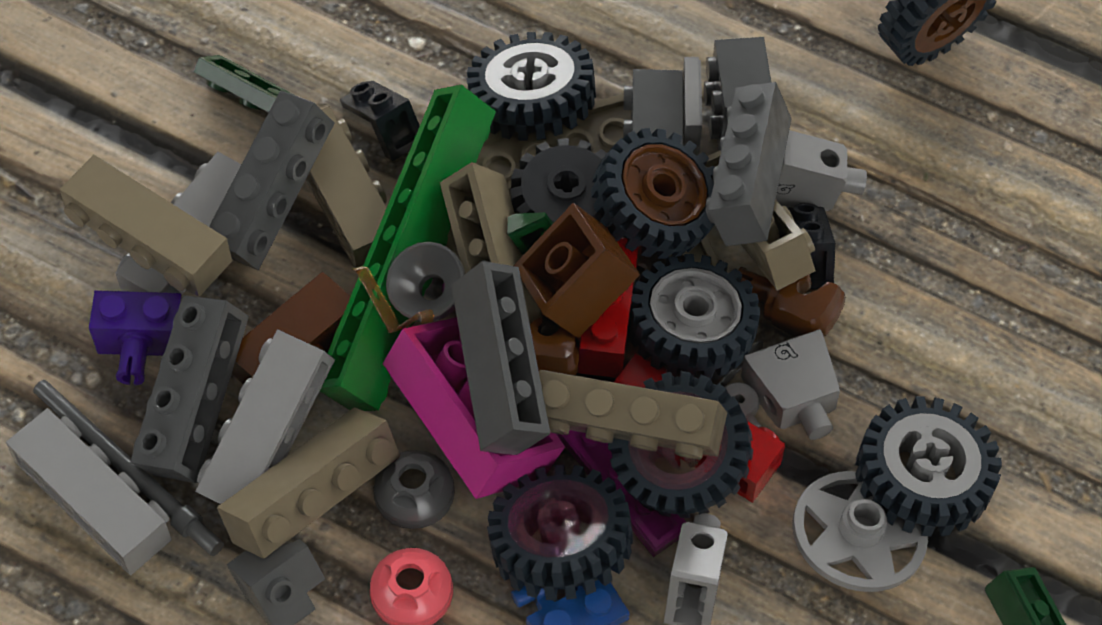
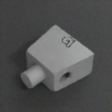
M789 130L776 194V200L781 206L794 207L800 203H811L818 207H824L825 211L833 209L841 192L863 194L867 182V172L863 169L847 167V148L844 144Z
M820 329L744 356L741 378L745 384L750 385L756 391L760 405L778 428L786 429L802 423L810 440L820 439L833 430V425L827 413L836 409L840 389L826 342Z
M707 513L698 514L694 517L693 523L686 522L682 524L670 577L664 624L711 625L728 536L727 531L720 529L721 522L714 515ZM687 583L702 586V588L695 589L690 587Z

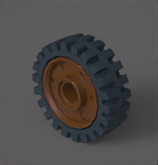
M650 128L641 129L637 134L635 131L626 134L623 139L621 138L607 152L594 173L592 182L595 184L591 188L592 198H597L593 204L595 212H605L600 222L607 228L612 225L615 227L612 235L617 242L624 236L628 239L625 248L632 252L638 246H641L642 256L650 258L656 252L657 259H667L671 254L675 258L681 256L686 251L692 250L714 227L715 223H710L707 217L706 201L712 195L714 186L713 170L715 166L705 167L709 157L704 152L696 156L693 151L697 145L689 140L685 145L680 144L682 135L673 132L667 139L666 130L659 128L652 134Z

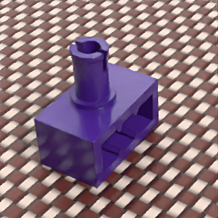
M94 291L89 331L98 354L120 355L119 367L116 373V379L119 382L130 385L131 375H134V385L142 384L145 380L144 372L147 355L163 356L173 328L174 317L182 300L181 293Z

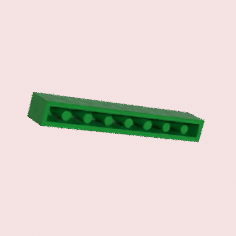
M462 84L434 90L327 353L335 361L320 392L348 410L355 407L363 411H379L381 404L387 397L388 386L392 378L384 367L383 362L402 329L412 327L416 322L402 315L389 300L386 290V279L392 262L402 251L417 243L433 242L446 246L451 224L440 182L471 162L476 163L482 146L489 137L490 126L496 111ZM430 278L425 282L422 289L423 296L425 294L426 289L431 284L433 278Z

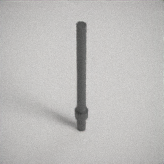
M41 380L35 385L33 389L34 394L60 418L63 416L68 417L77 426L82 434L81 437L90 445L96 444L120 473L122 471L125 472L148 499L155 501L171 519L170 525L183 537L190 536L210 556H215L222 550L224 542L202 523L203 517L190 505L183 506L146 471L131 464V457L48 381Z

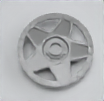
M856 471L836 472L814 481L805 489L797 502L793 514L792 529L801 555L818 574L838 586L862 592H878L892 589L903 584L915 574L924 559L928 544V536H921V524L916 523L912 533L902 530L906 520L901 517L896 519L893 526L889 524L885 507L882 509L879 504L872 501L874 496L863 498L860 492L863 482H857ZM858 484L848 500L822 491L835 485ZM805 510L825 529L811 546L804 528ZM916 546L912 560L895 574L891 551ZM852 560L867 579L848 576L830 566Z

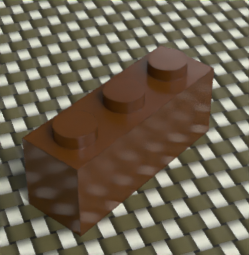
M322 271L242 338L232 375L242 384L247 379L253 378L260 365L259 354L261 348L269 338L273 339L277 329L328 353L351 296Z

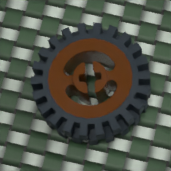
M892 0L885 7L888 11L881 14L879 20L882 23L878 25V31L880 32L878 34L904 64L907 63L908 66H913L915 63L921 65L924 64L926 59L929 61L936 59L939 51L943 54L950 51L952 43L955 42L958 45L965 40L962 35L967 31L972 33L977 28L975 23L977 21H984L989 15L985 10L993 8L997 1Z

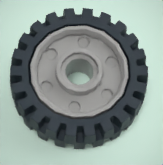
M684 254L682 262H679L677 257L673 258V256H670L666 259L665 265L660 260L653 263L651 270L646 269L641 274L639 281H636L632 292L628 333H631L630 340L633 346H639L638 354L644 360L651 356V366L657 370L665 364L667 365L666 373L671 372L674 377H676L678 370H683L684 372H691L693 377H695L696 372H700L701 375L712 379L714 370L719 376H723L729 372L730 366L736 369L742 363L744 356L750 353L759 324V299L757 293H752L753 286L747 279L741 282L742 273L736 268L727 273L728 263L719 260L716 266L710 265L711 257L702 255L700 262H695L694 254Z

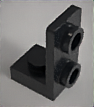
M365 81L351 88L349 94L340 99L343 108L371 123L386 158L394 161L410 151L420 124L409 99L375 81Z
M800 203L794 207H787L800 229L804 228L808 232L815 246V251L810 253L815 271L810 274L811 288L809 290L819 289L827 282L834 283L836 243L825 208L811 203Z

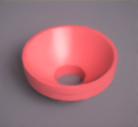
M420 548L397 550L381 560L373 572L370 582L372 606L377 615L389 625H432L442 618L450 607L453 598L451 574L445 563L437 555ZM408 568L419 570L424 576L422 584L412 590L401 588L397 584L396 579L402 570Z

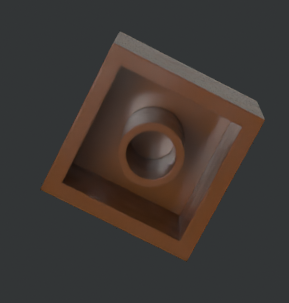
M572 203L513 265L519 267L521 279L542 313L577 338L593 325L604 311L640 275L608 228L575 203Z

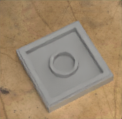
M684 57L683 145L689 140L697 145L693 153L698 156L702 133L701 60H699V57Z

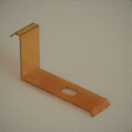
M361 266L351 269L356 271L389 333L404 329L420 317H422L421 324L433 321L434 313L432 309L418 312L400 325L369 268ZM372 289L377 292L380 300L375 298Z

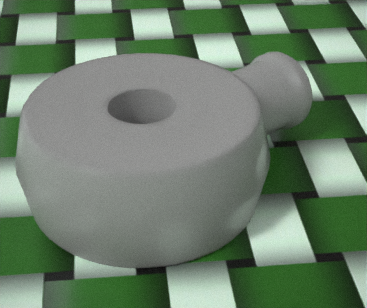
M740 382L726 386L725 388L730 396H734L737 402L741 403L739 405L747 421L758 428L761 427L755 418L759 409V398L756 391L750 385Z

